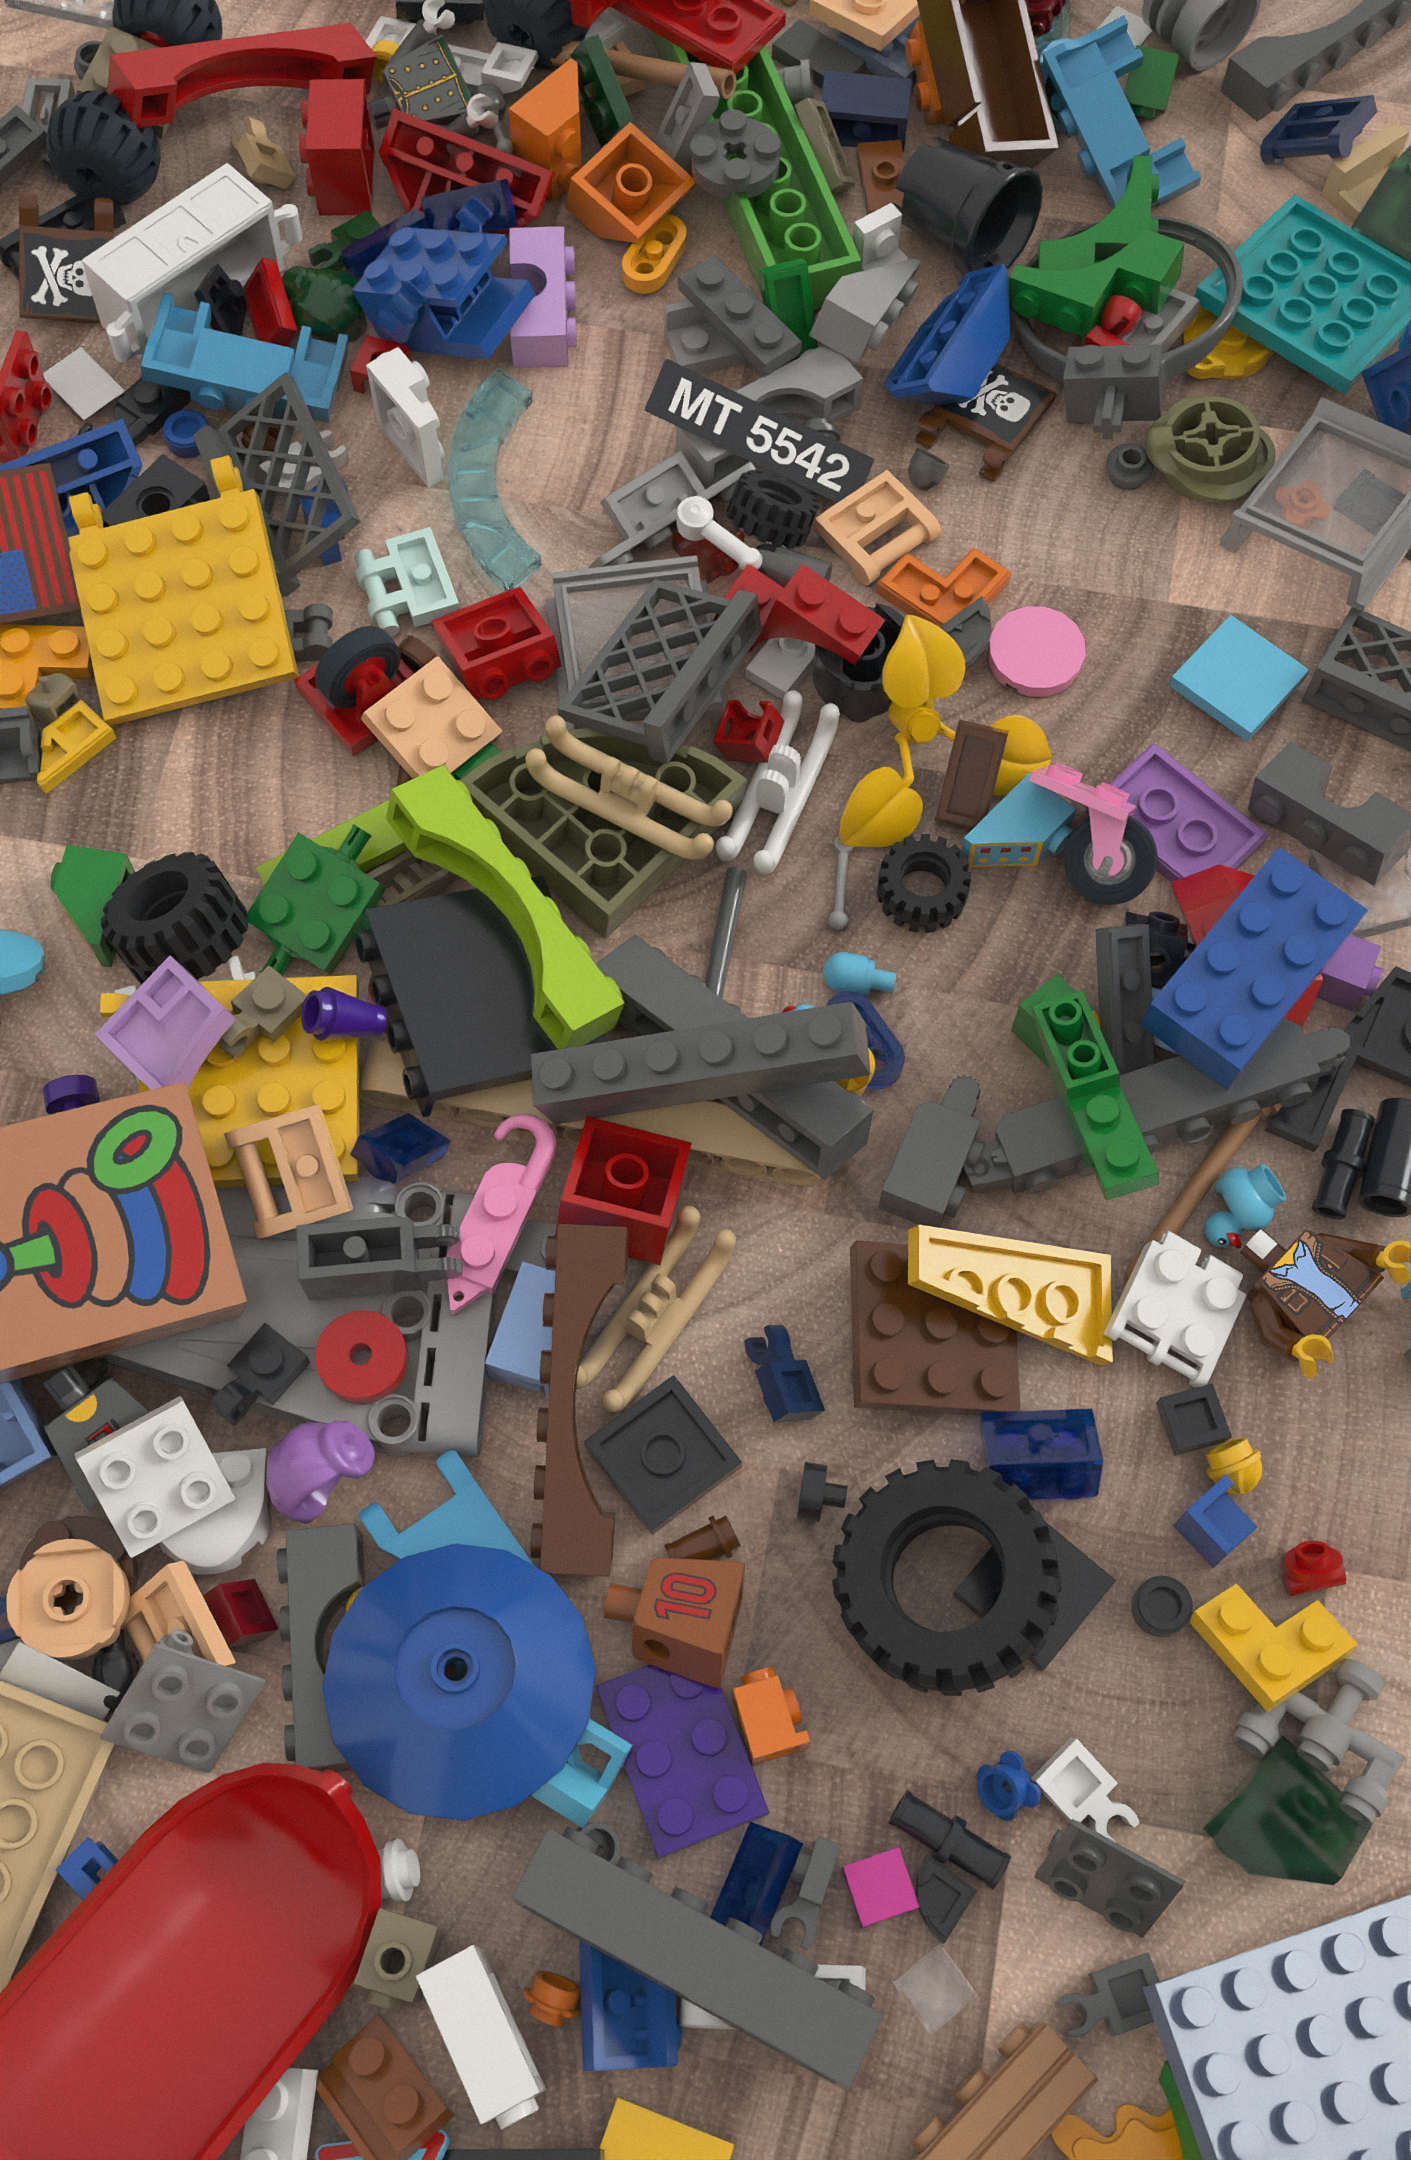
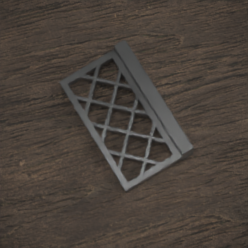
M286 372L218 430L205 424L193 435L220 498V492L214 479L210 460L228 455L232 459L233 468L237 467L240 471L243 492L254 489L258 494L281 594L288 596L297 589L300 583L296 575L361 523L294 377ZM286 395L288 403L283 419L272 418L275 403ZM249 425H255L249 448H240L236 436ZM269 427L280 428L274 452L262 451ZM294 430L303 431L305 435L300 455L288 454ZM260 459L271 461L265 484H257L254 479ZM285 463L297 464L290 488L278 487ZM311 466L320 467L322 472L316 492L304 490ZM276 495L287 497L281 521L273 520L271 517ZM301 499L313 500L307 525L295 523ZM327 503L337 504L342 516L327 528L321 527ZM292 532L304 533L300 550L289 557L287 549Z
M654 579L557 707L558 716H561L566 722L648 747L650 759L668 764L761 634L762 628L757 594L739 589L733 599L730 600ZM660 599L680 605L679 607L654 614L653 608ZM708 613L720 615L716 621L699 626L694 617ZM684 620L689 625V629L666 636L663 635L661 627ZM651 630L654 631L656 639L630 646L628 641L632 636ZM697 643L698 647L693 653L673 658L671 649ZM663 652L666 661L639 668L637 659ZM629 662L632 671L605 678L604 673L608 668ZM673 675L674 680L669 686L649 692L646 682ZM639 685L642 694L617 702L614 701L613 692ZM602 695L605 696L608 703L607 705L590 710L580 707L583 701ZM646 708L650 712L642 725L631 723L621 718L623 715Z
M1351 607L1329 649L1317 666L1302 701L1411 751V663L1404 664L1397 652L1403 649L1411 651V632L1366 611L1361 612ZM1353 625L1371 633L1376 641L1359 644L1352 631ZM1383 653L1390 667L1373 669L1366 656ZM1352 658L1359 671L1338 662V660ZM1397 679L1403 691L1381 681Z

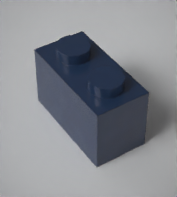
M825 70L821 101L825 103L841 146L857 148V143L901 140L904 152L912 79Z

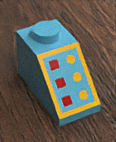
M1029 772L964 837L960 858L966 856L969 868L1037 866L1050 852L1056 856L1066 847L1068 839L1073 833V830L1070 828L1076 808L1054 791L1029 781L1031 776Z

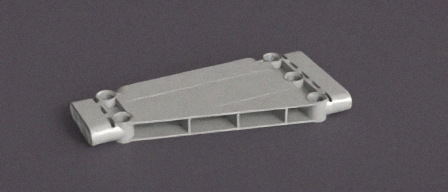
M359 1176V1181L345 1182L354 1209L310 1224L393 1216L409 1218L415 1209L424 1206L435 1209V1213L425 1222L413 1221L414 1226L449 1224L450 1205H452L450 1225L454 1224L460 1228L476 1193L439 1191L433 1185L424 1182L412 1183L402 1189L396 1188L393 1183L383 1179ZM284 1185L270 1186L278 1213L292 1211ZM247 1187L215 1188L247 1300L241 1317L92 1358L214 1398L226 1384L237 1379L227 1367L229 1362L260 1327L266 1323L305 1353L310 1360V1364L274 1405L259 1396L249 1410L295 1425L317 1421L327 1424L335 1420L350 1421L367 1434L375 1451L393 1457H405L412 1453L443 1455L450 1450L456 1451L459 1456L479 1457L483 1439L489 1382L485 1361L493 1342L499 1282L493 1295L486 1292L455 1315H452L450 1310L447 1279L421 1282V1290L309 1300L298 1280L297 1228L258 1239L253 1223L258 1220ZM451 1245L419 1249V1259L446 1257ZM457 1295L454 1298L458 1302L464 1299L462 1295ZM416 1309L423 1312L422 1319L413 1327L404 1328L396 1324L399 1315L406 1310ZM439 1309H440L439 1327H438V1332H436V1330H437V1321H438V1312H439ZM359 1310L377 1312L389 1318L399 1328L408 1349V1367L402 1382L387 1397L368 1404L349 1403L333 1395L323 1383L315 1364L316 1345L324 1329L339 1316ZM366 1349L359 1350L354 1354L352 1362L357 1365H363L370 1360L372 1352ZM433 1361H434V1370H433L432 1386H430L431 1373H432V1364H433ZM402 1415L411 1419L410 1426L404 1434L397 1437L383 1434L384 1425L390 1418ZM428 1415L426 1441H423L425 1435L426 1416Z

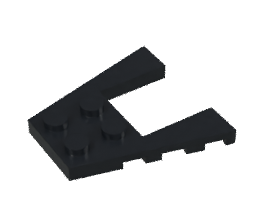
M1397 966L1393 968L1344 1029L1348 1035H1351L1349 1044L1351 1048L1344 1057L1346 1061L1341 1069L1338 1068L1336 1072L1331 1071L1330 1074L1319 1077L1315 1091L1304 1102L1291 1107H1281L1278 1113L1269 1121L1265 1131L1315 1152L1322 1140L1354 1063L1411 1087V972Z

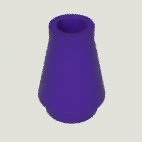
M324 987L320 991L312 990L306 996L302 1007L301 1020L305 1032L314 1034L315 1038L320 1041L366 1036L378 1038L385 1031L387 1013L383 1006L373 1005L333 988Z

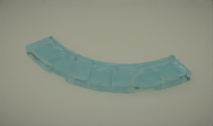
M498 367L481 384L459 419L449 454L448 481L452 510L459 532L462 533L477 564L493 582L506 592L519 587L542 566L541 555L524 541L507 518L497 491V459L500 447L504 444L512 426L533 403L532 391Z

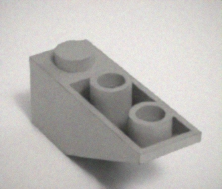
M912 258L842 276L825 298L809 336L856 363L860 361L868 348L876 351L884 339L888 328L892 329L903 307H907L920 283L913 279L921 261Z

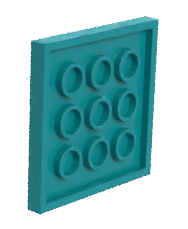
M1295 194L1234 251L1242 270L1243 292L1231 325L1344 395L1363 377L1362 371L1376 364L1403 336L1406 327L1411 322V263ZM1219 266L1197 286L1194 295L1195 298L1199 299L1200 306L1218 317L1222 312L1226 299V283Z

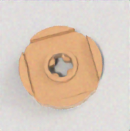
M81 1539L57 1540L42 1546L34 1552L35 1557L27 1562L22 1571L20 1569L17 1570L8 1588L6 1600L7 1616L10 1626L17 1636L23 1640L25 1645L58 1661H73L86 1658L101 1648L113 1644L120 1635L121 1625L126 1619L130 1604L128 1580L117 1560L98 1546ZM75 1584V1590L78 1594L83 1595L82 1604L75 1607L74 1613L65 1615L64 1609L54 1607L55 1597H61L65 1594L67 1585Z

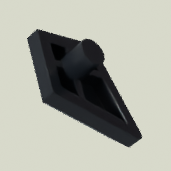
M217 264L210 268L194 292L195 298L199 306L200 302L210 304V327L212 330L242 336L247 309L243 286L238 280H231L221 266Z

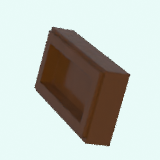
M959 720L935 820L973 829L988 814L1009 731Z

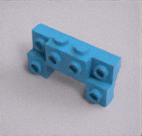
M1125 15L1091 33L1062 42L1043 53V64L1062 102V111L1058 112L1061 127L1067 138L1075 137L1081 149L1077 153V158L1086 178L1094 176L1098 187L1103 188L1112 209H1114L1125 192L1126 178L1134 155L1153 156L1152 174H1159L1160 179L1159 194L1156 202L1159 207L1199 186L1201 175L1198 169L1193 171L1184 152L1186 144L1182 137L1150 154V146L1117 79L1142 66L1143 62L1142 51L1140 48L1135 49L1127 32L1128 21Z
M163 292L155 325L145 346L140 365L143 380L190 391L191 400L197 401L209 409L221 410L227 408L240 411L286 372L294 377L313 420L329 423L336 391H339L348 353V335L339 334L337 343L334 344L313 339L311 327L302 325L294 357L293 348L209 329L211 322L209 303L200 302L198 311L174 306L173 294ZM286 395L275 403L272 418L283 419L288 403Z

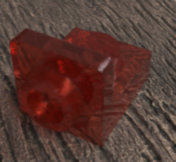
M713 517V520H714L715 522H717L719 525H721V524ZM739 528L730 531L731 534L744 543L745 535ZM679 532L671 536L672 548L680 557L697 555L700 579L707 580V584L720 576L730 575L739 567L737 562L705 538L691 541L682 537Z

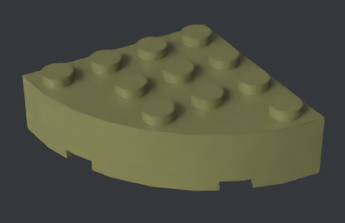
M589 728L568 730L571 735L581 742L638 769L646 775L658 779V781L702 803L713 806L718 800H727L731 803L733 814L743 801L747 779L717 757L690 745L689 749L680 746L670 762L665 764L650 759L648 747ZM547 735L540 736V741L524 745L516 750L510 747L488 758L463 777L460 781L468 788L473 804L485 819L488 818L494 822L500 832L502 842L514 857L520 858L532 875L535 877L544 876L548 888L605 939L687 860L650 843L541 786L529 773L525 761L527 753L534 748L541 749L546 755L547 763L562 775L598 793L601 786L602 775L563 755L553 746ZM654 802L646 816L691 839H694L701 833L711 836L720 827L701 825Z

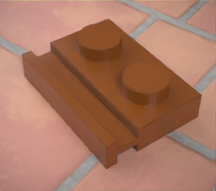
M379 2014L330 2058L332 2063L317 2075V2093L363 2160H408L455 2116L388 2022Z

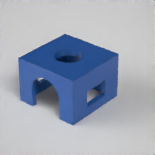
M87 1837L55 1870L84 1900L102 1880L96 1873L102 1867L108 1873L119 1860L102 1842L98 1841L95 1844L92 1838Z

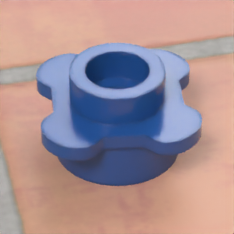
M1015 1751L1002 1753L1000 1762L993 1766L985 1764L977 1772V1789L981 1802L990 1812L1005 1821L1014 1819L1017 1816L1018 1809L1024 1806L1029 1808L1035 1807L1041 1799L1038 1785L1031 1782L1028 1772L1023 1768L1024 1762L1022 1757Z

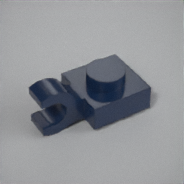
M767 1325L764 1327L765 1335L768 1338V1348L764 1337H751L745 1340V1350L749 1359L756 1364L762 1365V1367L755 1371L763 1393L764 1402L770 1411L774 1423L811 1420L825 1411L807 1361L795 1360L791 1350L789 1333L783 1325Z

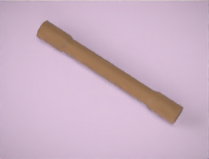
M571 40L561 46L563 51L556 58L550 59L553 65L559 67L563 65L567 59L571 58V53L581 42ZM605 49L617 76L679 87L688 67L687 64ZM707 66L712 80L718 89L720 98L730 99L736 88V75L734 71Z

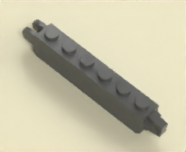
M1284 1019L1228 1090L1181 1055L1120 1075V1086L1147 1147L1152 1154L1160 1148V1144L1180 1138L1182 1142L1198 1139L1211 1130L1210 1126L1229 1120L1233 1125L1250 1121L1262 1112L1261 1109L1273 1106L1274 1104L1281 1103L1282 1107H1291L1304 1102L1315 1091L1319 1077L1328 1075L1331 1071L1336 1072L1338 1068L1341 1069L1342 1065H1344L1346 1061L1344 1057L1351 1048L1349 1045L1351 1035L1343 1031L1342 1027L1336 1028V1026L1334 1028L1328 1027V1030L1321 1029L1304 1035L1299 1024ZM1060 1096L1001 1116L995 1129V1140L983 1146L974 1170L966 1164L963 1166V1173L972 1192L1010 1185L1013 1194L1025 1190L1029 1194H1037L1057 1185L1058 1179L1077 1172L1082 1177L1094 1174L1092 1167L1087 1168Z

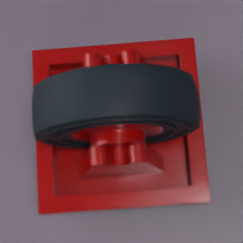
M371 625L359 627L342 636L326 651L319 664L294 679L300 695L354 757L378 741L377 737L361 720L363 713L414 673L401 659V652L390 635L382 628Z

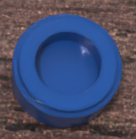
M181 410L169 416L163 425V436L168 449L174 455L182 458H193L201 455L193 435L205 424L210 426L207 418L195 410Z

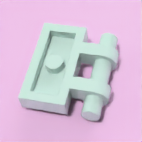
M431 527L386 539L385 545L388 556L375 559L372 551L369 549H362L354 555L357 565L355 576L359 587L365 590L370 602L367 605V610L371 621L378 625L379 628L385 630L390 637L397 635L400 631L397 617L401 614L409 612L415 628L431 623V620L460 609ZM397 578L401 590L387 594L384 586L385 582Z

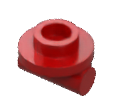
M1316 1540L1301 1542L1284 1556L1285 1573L1283 1574V1583L1289 1596L1346 1584L1342 1555L1324 1542Z

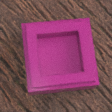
M900 1847L842 1866L861 1928L920 1907Z

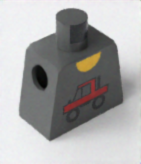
M70 1364L62 1367L42 1383L61 1408L59 1412L44 1423V1429L82 1502L89 1509L99 1500L74 1454L151 1411L110 1374L90 1388L73 1365Z

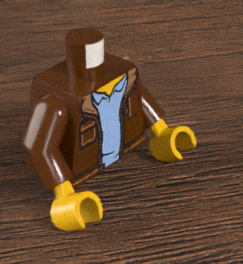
M1260 1229L1240 1251V1254L1263 1273L1247 1294L1251 1303L1250 1311L1261 1343L1290 1361L1299 1362L1301 1373L1309 1379L1318 1375L1314 1359H1323L1328 1364L1334 1363L1331 1344L1328 1339L1384 1279L1379 1273L1387 1269L1390 1278L1397 1284H1405L1411 1279L1408 1268L1400 1264L1402 1262H1411V1243L1404 1240L1394 1241L1386 1247L1325 1233L1316 1234L1305 1230L1286 1250L1263 1229Z

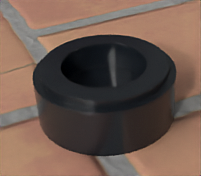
M1155 1576L1146 1580L1136 1590L1132 1599V1613L1136 1623L1141 1629L1153 1636L1168 1637L1176 1634L1186 1626L1192 1615L1193 1603L1190 1593L1181 1582L1172 1577Z

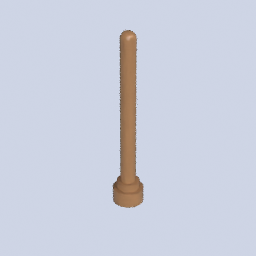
M1281 1103L1261 1109L1262 1112L1250 1121L1236 1125L1229 1124L1144 1245L1152 1240L1158 1242L1162 1234H1166L1168 1230L1176 1235L1179 1234L1257 1122L1265 1121L1268 1116L1277 1114L1282 1107ZM1144 1245L1126 1269L1125 1275L1127 1280L1130 1278Z

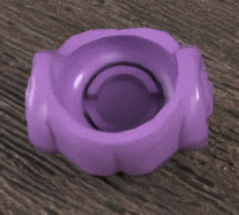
M338 1420L329 1424L318 1421L301 1423L289 1432L284 1439L271 1449L267 1462L266 1485L271 1502L277 1511L282 1512L283 1515L294 1521H300L304 1524L311 1523L314 1519L318 1518L325 1509L329 1494L342 1476L358 1479L366 1475L372 1468L375 1459L374 1448L367 1434L350 1421Z

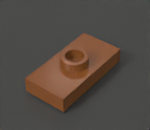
M901 140L857 143L856 156L867 215L890 203H895L902 207L904 193L895 189L898 178L905 166Z

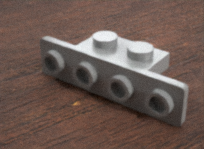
M681 450L611 493L600 502L624 541L598 557L589 568L628 564L635 559L631 551L645 543L649 550L658 546L673 535L669 527L677 523V511L681 501L688 497L698 496L710 502L716 497L721 496L723 501L727 502L731 499L743 472L747 473L749 470L755 471L754 465L751 461L705 490Z

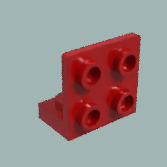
M15 331L0 370V462L7 463L27 455L29 448L35 446L38 436L37 426L42 412L47 411L51 404V386L45 380L40 367L39 355L37 351H34L26 331Z

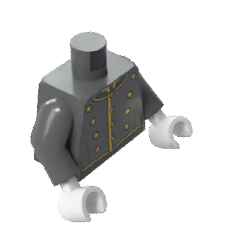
M426 0L424 2L422 15L425 20L418 21L382 71L386 96L368 103L371 122L376 130L388 125L393 108L468 138L478 132L479 125L487 129L494 128L497 125L498 116L491 111L484 113L486 108L494 104V101L484 94L471 96L444 35L437 36V28L449 29L455 22L454 13L449 10H445L437 18L438 10L444 5L445 0Z

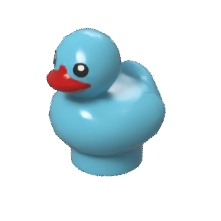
M1261 1164L1252 1170L1243 1167H1233L1228 1169L1219 1178L1215 1190L1223 1195L1231 1212L1218 1211L1210 1215L1204 1226L1205 1236L1216 1247L1228 1248L1234 1246L1240 1249L1242 1247L1241 1235L1243 1229L1259 1231L1260 1229H1265L1271 1223L1274 1216V1207L1286 1201V1195L1280 1182L1266 1165Z

